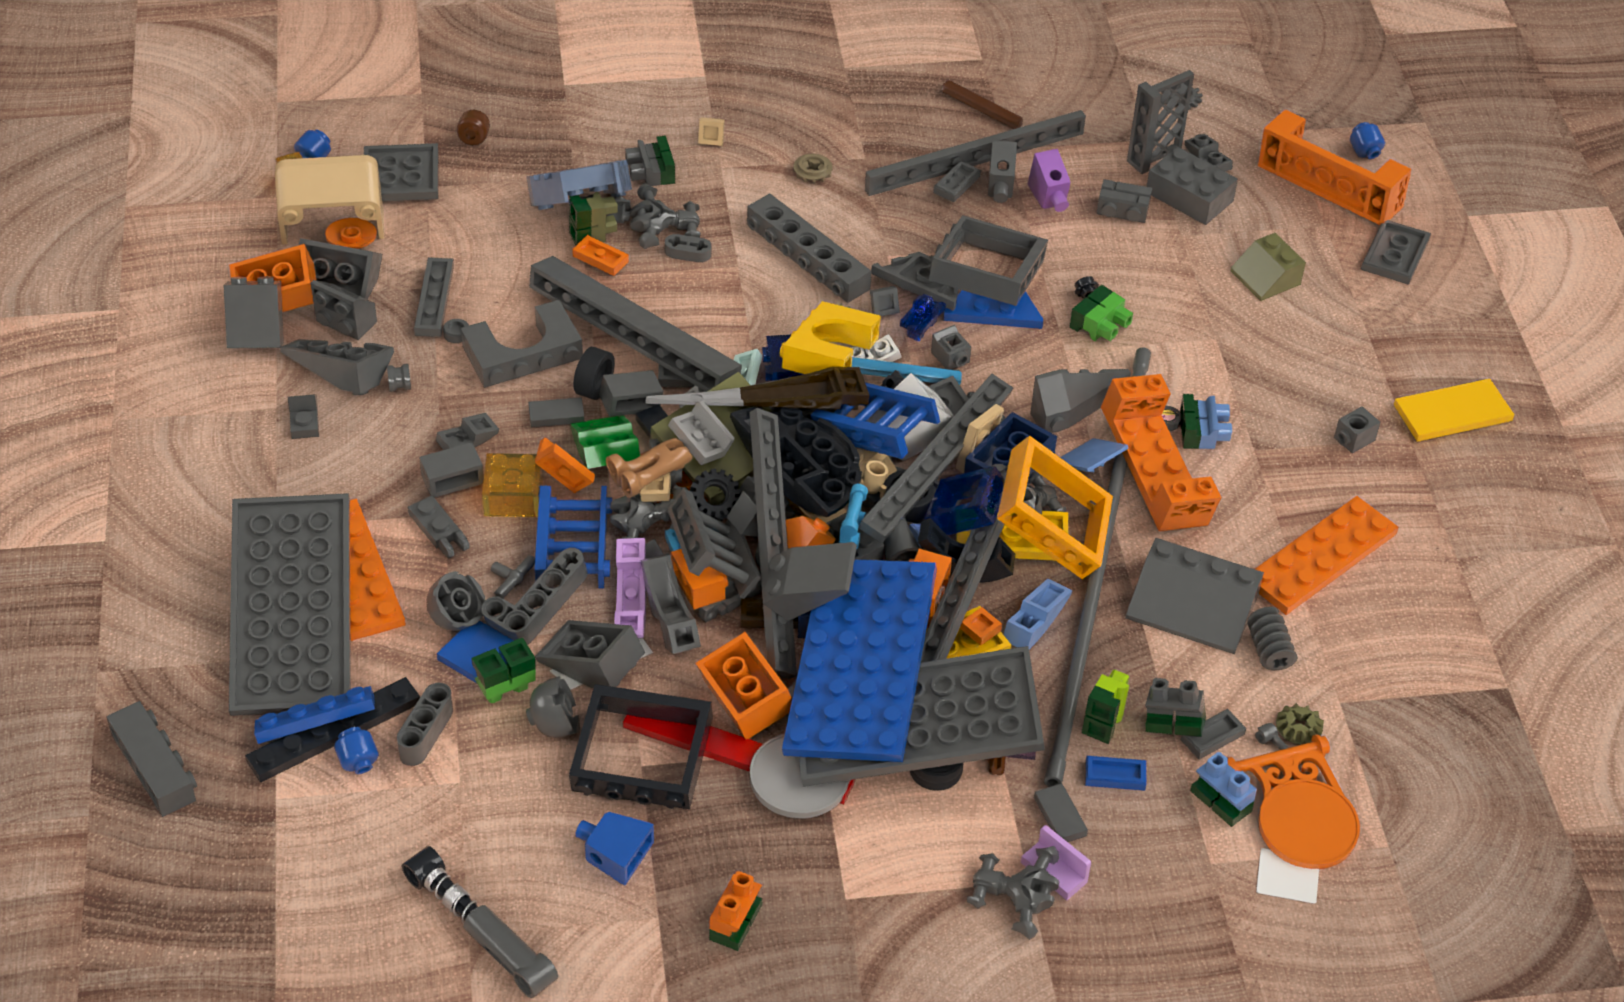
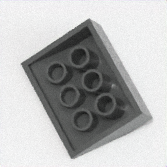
M1155 538L1144 563L1125 618L1235 654L1246 628L1248 618L1258 598L1264 572Z

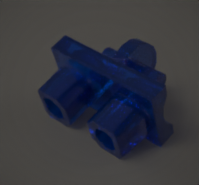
M925 294L915 298L912 308L900 320V327L907 329V337L916 341H920L924 337V333L937 322V318L946 309V303L935 302L931 296Z

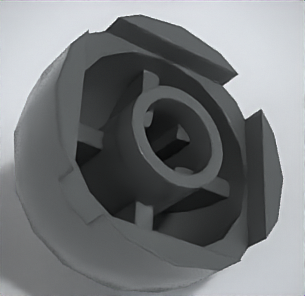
M457 571L440 577L429 588L426 597V608L430 618L436 625L450 631H460L475 625L483 617L481 607L485 601V595L479 583L470 575L457 574L459 573Z
M560 676L546 680L533 690L530 697V708L526 709L528 721L532 726L536 725L541 733L555 738L578 733L580 729L579 715L573 717L572 707L576 706V703L564 679H560Z

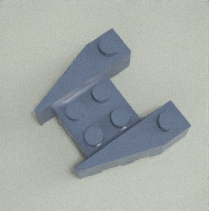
M627 160L526 176L531 206H538L539 210L554 208L553 204L569 202L568 196L584 194L583 189L589 188V192L604 191V193H611L613 197L624 196L626 191L632 190Z

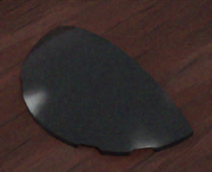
M751 407L730 413L733 425L752 458L750 412L756 408L763 410L762 407ZM781 407L779 412L769 411L778 415L784 496L802 509L818 516L829 517L843 509L849 503L852 486L860 484L862 471H860L859 467L860 456L852 441L839 428L822 418L814 421L803 417L801 410Z

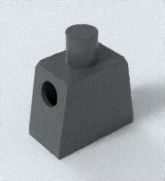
M992 140L988 196L993 197L994 201L998 203L1006 202L1013 195L1017 142ZM1006 162V169H998V163Z

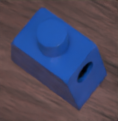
M607 812L603 815L597 826L582 820L577 827L575 836L586 841L585 855L586 860L619 883L626 885L654 843V824Z

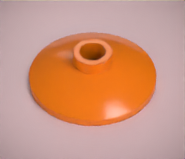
M343 218L334 221L325 231L326 240L330 244L355 249L368 246L377 236L376 227L371 222L360 218Z

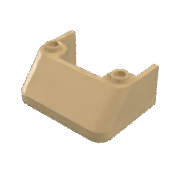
M369 155L285 159L276 164L277 216L282 245L287 244L288 225L301 222L303 219V209L354 206L355 214L360 219L377 220L379 239H384V212L378 163L375 158Z

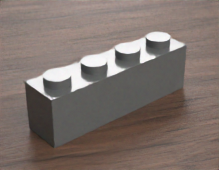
M138 701L106 716L112 737L162 817L196 801L193 790L197 787L195 778L191 771L185 772L183 770L184 763L177 750L171 751L169 748L171 743L164 729L161 731L157 729L158 722L151 709L146 711L142 703Z

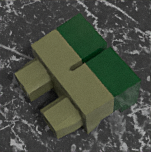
M598 191L593 194L592 198L581 199L579 195L569 196V234L575 246L587 235L601 242H606V234L617 232V222L614 215L606 216L618 212V205L613 196L601 198Z

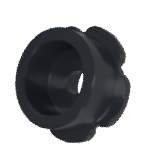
M1091 276L1083 277L1074 285L1076 288L1075 294L1078 297L1082 296L1084 299L1099 287V283L1094 281V278Z

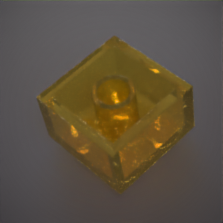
M486 454L482 489L484 516L538 517L540 486H543V469L535 463L537 454Z

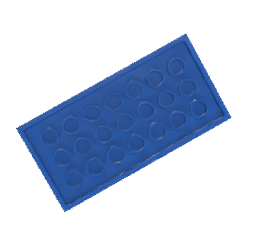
M854 560L849 592L811 610L782 746L784 756L903 762L937 572L936 562Z

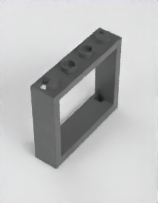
M962 215L957 224L952 225L950 234L946 233L943 244L937 246L935 255H931L930 262L927 265V270H930L929 281L1017 306L1044 262L1048 239ZM964 242L1020 258L1024 261L1014 277L1009 278L951 260Z

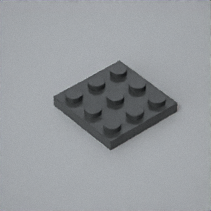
M438 143L364 146V155L372 156L378 163L382 201L439 199Z

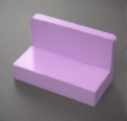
M1045 825L1040 829L1038 843L1022 855L1021 864L1025 867L1028 865L1034 866L1038 859L1035 848L1055 846L1059 852V860L1055 864L1049 863L1046 870L1050 875L1059 880V888L1056 892L1065 900H1068L1088 882L1091 861Z

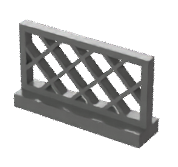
M1191 70L1153 86L1147 82L1138 85L1127 162L1141 174L1148 172L1151 163L1164 158L1177 146L1182 149L1194 73ZM1184 82L1181 88L1178 91H1176L1180 84ZM1174 93L1175 95L1173 96V98L1169 101L1167 105H1165V103ZM1181 100V103H1180V104L1178 105V107L1173 111V108H1174V107L1177 105V103ZM1169 113H1172V114L1170 115V117L1165 121V123H1164V124H1161V123L1165 120V118L1169 115ZM1178 119L1177 123H1176V124L1174 125V127L1170 130V127H1171V126L1174 124V122ZM1166 132H1169V133L1165 136V138L1161 141V143H1159V141H1160L1161 138L1165 135V133H1166ZM1174 139V144L1168 146L1169 143Z

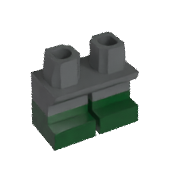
M666 135L657 136L656 143L644 144L642 140H637V147L625 149V160H627L632 181L644 180L650 186L675 184V163Z
M1154 678L1145 705L1147 708L1145 732L1172 734L1175 724V735L1202 737L1206 721L1204 690H1198L1196 681L1185 680L1180 683L1179 688H1169V681L1164 678Z

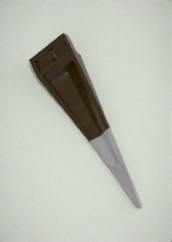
M830 367L792 378L740 388L647 396L646 404L696 405L698 401L703 400L706 405L841 409V404L849 406L868 404L869 392L860 367Z

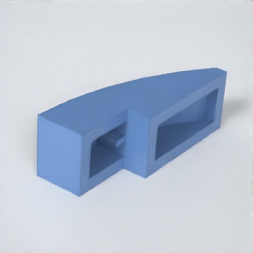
M1046 579L1022 601L1020 610L1007 621L1003 635L1011 645L1017 648L1029 646L1030 649L1058 616L1070 598L1072 590L1050 579Z

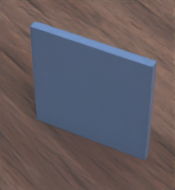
M1092 438L1060 458L1076 470L1093 473L1095 468L1098 466L1103 467L1105 462L1129 448L1126 444Z

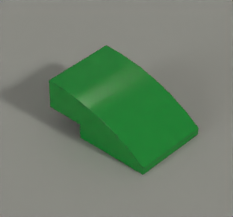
M624 415L570 423L577 450L585 467L588 469L607 466L606 457L612 454H618L624 461H631L640 457L638 438L633 434L632 423Z

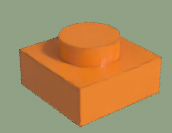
M981 607L962 621L960 629L981 646L1001 632L1002 623Z

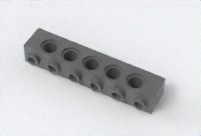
M769 193L747 206V225L750 229L756 231L768 243L782 251L785 256L791 258L802 269L814 276L817 281L827 286L835 295L840 296L849 303L871 290L872 271L772 194Z

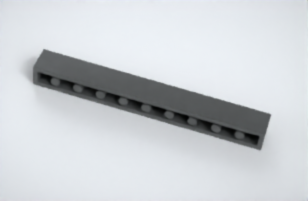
M551 256L531 265L529 283L531 289L552 301L560 300L565 309L707 392L735 373L740 372L741 374L742 365L560 259Z

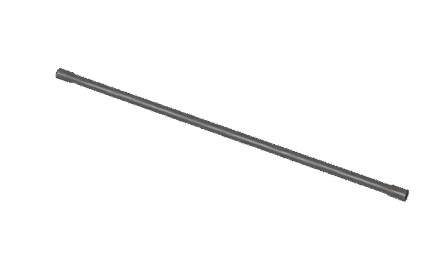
M1141 347L1136 350L1132 377L1146 375L1151 358V351L1149 349ZM1122 453L1115 456L1107 492L1113 496L1102 564L1101 567L1089 575L1052 754L1048 761L1044 783L1048 787L1063 782L1066 755L1127 462Z

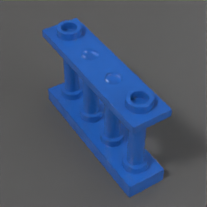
M866 382L869 402L868 404H859L865 406V408L855 418L846 416L855 407L842 404L841 409H836L833 413L816 409L810 415L814 421L822 418L839 428L852 441L855 447L903 459L908 454L904 437L920 421L933 424L940 422L935 399ZM878 410L887 412L876 423L867 422ZM899 415L909 417L897 429L888 427Z
M540 486L535 581L553 562V560H549V555L561 553L567 548H576L582 553H598V563H586L588 574H598V587L604 588L605 577H610V560H605L607 514L613 513L611 510L613 498L607 497V486H601V500H557V497H552L551 486ZM557 511H600V520H556V518L551 517L552 514H557ZM556 532H599V541H555L550 539V534H556Z

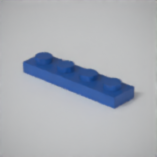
M371 686L365 688L355 687L338 696H324L317 702L308 705H294L281 713H267L255 720L254 735L257 743L260 744L374 710V693Z

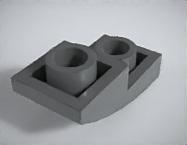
M1198 134L1194 138L1185 140L1186 148L1194 156L1225 172L1233 169V160L1219 152V143L1208 135Z

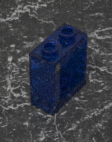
M995 466L941 479L924 519L931 518L946 535L993 525L999 511L1005 479ZM973 497L972 502L955 506L958 500Z

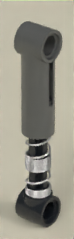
M426 846L401 865L405 877L416 889L427 888L430 892H435L436 898L442 899V903L446 908L453 912L455 916L462 918L465 931L513 976L517 986L527 997L534 998L558 979V972L548 957L542 953L536 954L486 905L478 907L477 901H472L470 894L462 886L454 884L450 880L451 877L445 871L446 867L442 858L432 847Z

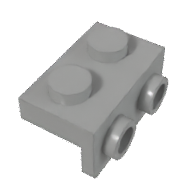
M703 400L698 401L691 412L672 418L668 424L669 428L683 442L685 447L689 449L700 465L724 457L734 441L733 435Z

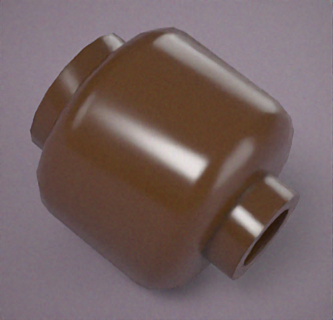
M475 109L464 112L459 119L456 129L459 139L471 146L483 143L490 129L489 118L483 112Z

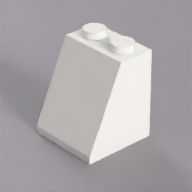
M912 373L894 389L935 399L940 422L933 424L920 421L904 437L908 454L901 459L902 461L924 451L954 417L938 394ZM878 410L867 422L876 423L887 412ZM899 415L888 427L897 429L909 417Z

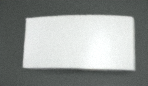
M889 334L877 340L870 350L856 346L850 347L853 348V357L894 362L902 357Z

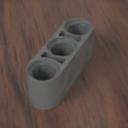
M433 683L425 689L398 732L399 757L403 764L408 766L421 764L453 714L452 694L450 687L445 683Z

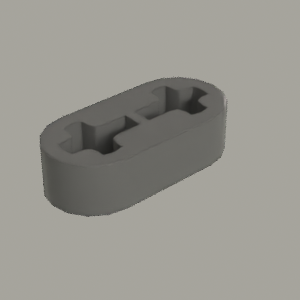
M672 234L665 239V254L673 259L706 262L712 257V244L705 238Z

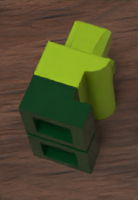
M1112 670L1109 677L1103 674L1100 676L1088 697L1082 734L1106 744L1110 743L1114 735L1116 723L1121 722L1123 719L1129 690V676L1127 674Z

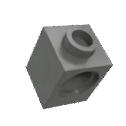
M1361 406L1338 420L1334 438L1353 454L1376 441L1381 422Z

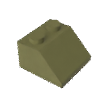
M1272 233L1255 240L1234 263L1230 271L1260 301H1263L1301 285L1306 262L1276 233Z

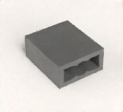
M271 276L258 277L257 281H247V277H232L231 281H227L223 285L227 348H280L284 344L281 281H274V277Z

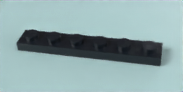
M404 677L373 692L375 699L374 710L283 736L246 754V762L261 783L334 747L339 739V734L344 730L352 727L368 730L415 707L420 699V695L409 680Z

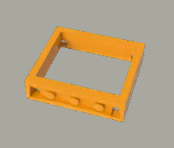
M1028 436L1011 450L997 519L1072 573L1084 579L1101 567L1113 496L1034 438ZM1030 467L1090 510L1084 545L1023 502Z

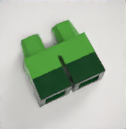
M1101 284L1088 297L1072 308L1069 328L1077 332L1081 329L1088 331L1093 341L1100 337L1112 341L1119 330V326L1116 323L1127 328L1132 323L1133 312L1124 308L1126 299Z
M523 637L499 646V653L494 648L471 658L472 665L477 674L475 681L491 704L500 701L506 692L513 690L519 693L528 689L529 683L536 680L535 656Z

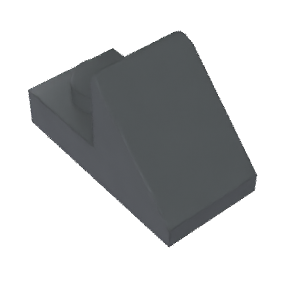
M317 395L288 397L291 438L319 437Z

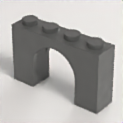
M560 300L535 306L536 326L543 339L536 345L528 348L513 349L503 346L495 339L486 321L461 328L462 347L484 388L581 358L583 355L582 338Z

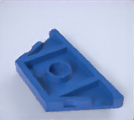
M962 290L958 294L955 310L953 311L948 308L944 310L943 321L1043 328V317L1026 291L1017 306Z

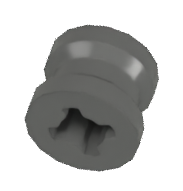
M403 364L401 367L387 366L390 392L396 391L397 388L411 390L409 364Z

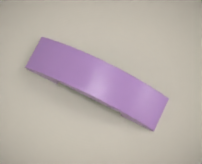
M645 538L617 539V599L614 624L632 625L637 637L644 638L646 585L640 560L646 559Z

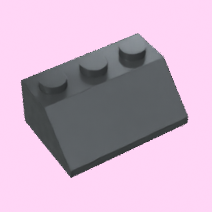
M300 238L299 245L305 244L314 262L317 281L334 284L368 300L379 278L383 254Z

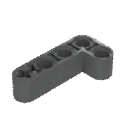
M576 548L563 550L515 605L498 596L486 599L481 607L486 624L512 640L523 637L527 645L530 644L586 579L588 570L582 552Z

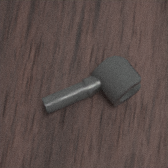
M1266 723L1258 727L1259 731L1255 733V737L1259 743L1265 744L1272 741L1281 750L1290 748L1278 737V731L1274 724Z

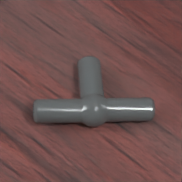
M528 555L514 570L499 562H494L491 566V571L506 579L494 592L495 596L504 599L516 585H519L523 581V577L535 565V557Z

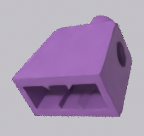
M1058 149L1035 153L1027 183L1041 208L1054 207L1057 212L1066 210L1069 206L1067 195L1070 188V179Z

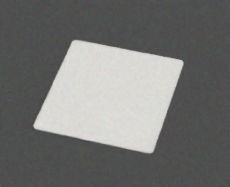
M1261 848L1256 892L1315 904L1319 869L1295 866L1279 858L1270 849Z

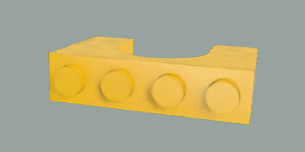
M822 301L816 309L811 311L810 316L802 321L800 327L792 332L791 337L786 342H783L780 349V357L783 358L782 368L808 374L830 367H852L853 348L829 342L845 343L870 350L879 339L881 316Z

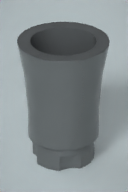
M905 517L883 542L886 561L909 562L910 558L915 559L918 550L922 549L912 534Z

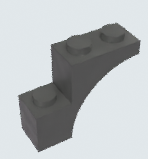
M667 553L640 560L652 616L660 621L665 648L675 654L701 647L696 620L689 612L682 597L670 554Z

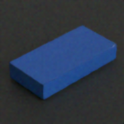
M1086 755L1085 786L1145 791L1146 760Z

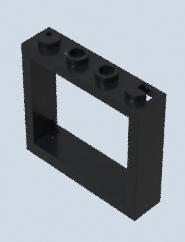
M595 684L569 773L571 791L584 793L585 796L594 794L606 796L611 800L625 799L636 801L642 805L657 804L664 805L670 809L676 807L690 810L713 720L712 702ZM600 711L696 725L682 784L584 770Z

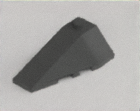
M298 339L281 346L280 352L339 389L350 391L353 395H364L368 393V390L380 384L394 354V347L376 343H365L364 347H352V342L328 345V341Z
M1059 369L1037 375L1034 380L1030 414L1039 427L1050 433L1068 429L1101 408L1112 379L1130 377L1131 372L1129 369H1102L1098 373H1090L1088 369H1080L1079 373H1069L1067 369Z

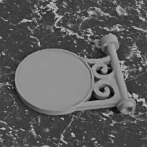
M791 685L788 691L793 698L794 689L793 685ZM785 734L768 740L756 751L750 765L751 788L757 799L765 807L782 816L811 818L832 810L841 802L851 781L846 780L803 787L799 757L783 755L782 746Z

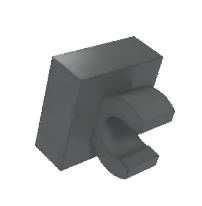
M891 286L870 290L872 314L885 316L900 313L897 287Z

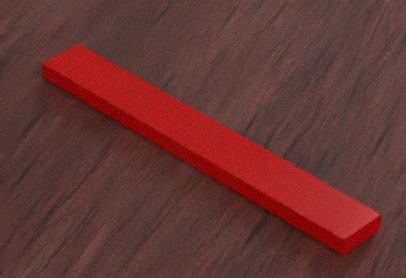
M626 715L623 721V728L688 751H690L696 725ZM711 726L704 756L750 772L753 756L763 744L751 739L746 740L742 736ZM855 779L849 782L840 804H845L855 784Z

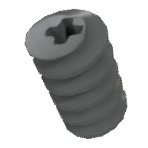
M1263 607L1251 613L1247 625L1262 666L1272 671L1283 670L1292 666L1297 661L1298 656L1294 651L1295 648L1291 642L1290 634H1288L1285 620L1279 614L1276 607Z

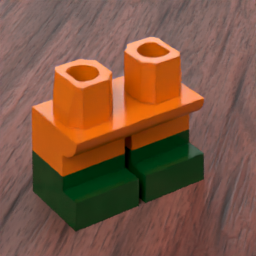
M740 871L733 874L710 916V941L736 951L739 950L750 926H752L762 907V898L757 896L762 884L754 882L753 876Z

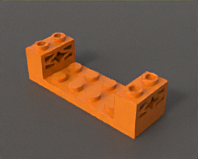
M1286 109L1264 128L1258 162L1259 167L1378 225L1391 220L1404 207L1411 168L1392 159H1389L1376 173L1362 168L1302 139L1306 119Z
M1162 375L1114 378L1108 388L1101 409L1117 443L1128 445L1129 449L1122 452L1158 531L1208 526L1222 497L1211 476L1192 478L1162 417L1164 408L1171 395Z

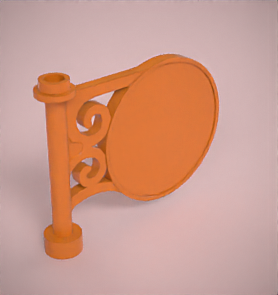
M1319 734L1313 735L1310 743L1235 762L1233 757H1227L1228 765L1235 771H1250L1261 784L1263 802L1259 810L1258 825L1266 845L1284 861L1309 869H1325L1343 862L1353 852L1360 834L1358 814L1352 803L1345 797L1325 759V755L1330 752L1328 739ZM1306 762V763H1304V764L1302 765L1301 771H1302V772L1309 771L1310 774H1303V773H1301V772L1299 771L1298 766H1299L1301 763ZM1269 765H1274V766H1276V767H1270V768H1268L1267 771H1266V773H1265V771L1261 768V767H1265V766H1269ZM1318 768L1323 774L1327 784L1320 781H1316L1317 775L1319 773ZM1280 770H1281L1282 773H1283L1284 778H1282V779H1276V778L1279 777Z

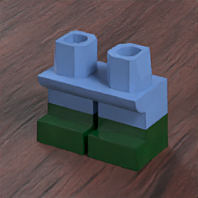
M1193 394L1182 395L1180 425L1183 449H1215L1216 441L1231 440L1232 423H1218L1229 422V404H1216L1215 396H1210L1206 401L1194 400Z
M1217 752L1196 770L1199 778L1191 785L1190 791L1209 808L1212 807V811L1233 827L1253 811L1257 789L1249 783L1250 777L1243 771H1235L1228 765V758L1221 752Z

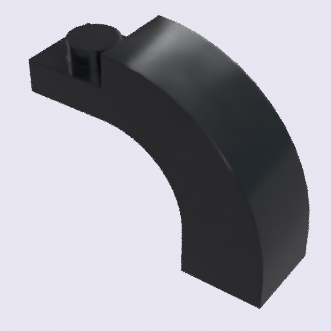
M931 518L921 521L918 543L923 550L952 558L951 578L965 544L948 537ZM1000 537L996 542L979 583L997 581L1013 575L1016 554Z

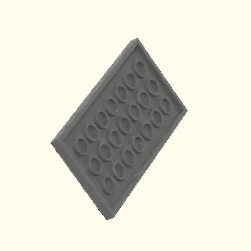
M349 493L232 499L230 716L281 713L294 705H308L317 702L324 696H338L346 693L351 689Z
M1029 646L920 663L903 762L799 757L803 787L1045 750Z

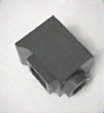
M952 325L933 333L931 353L945 369L953 370L970 363L971 345L958 332L956 326Z

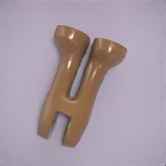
M673 438L658 444L631 461H624L618 454H612L606 457V464L615 484L618 487L621 486L626 497L632 498L638 495L646 485L661 476L683 469L685 464L692 460V455L687 447H683L682 441Z

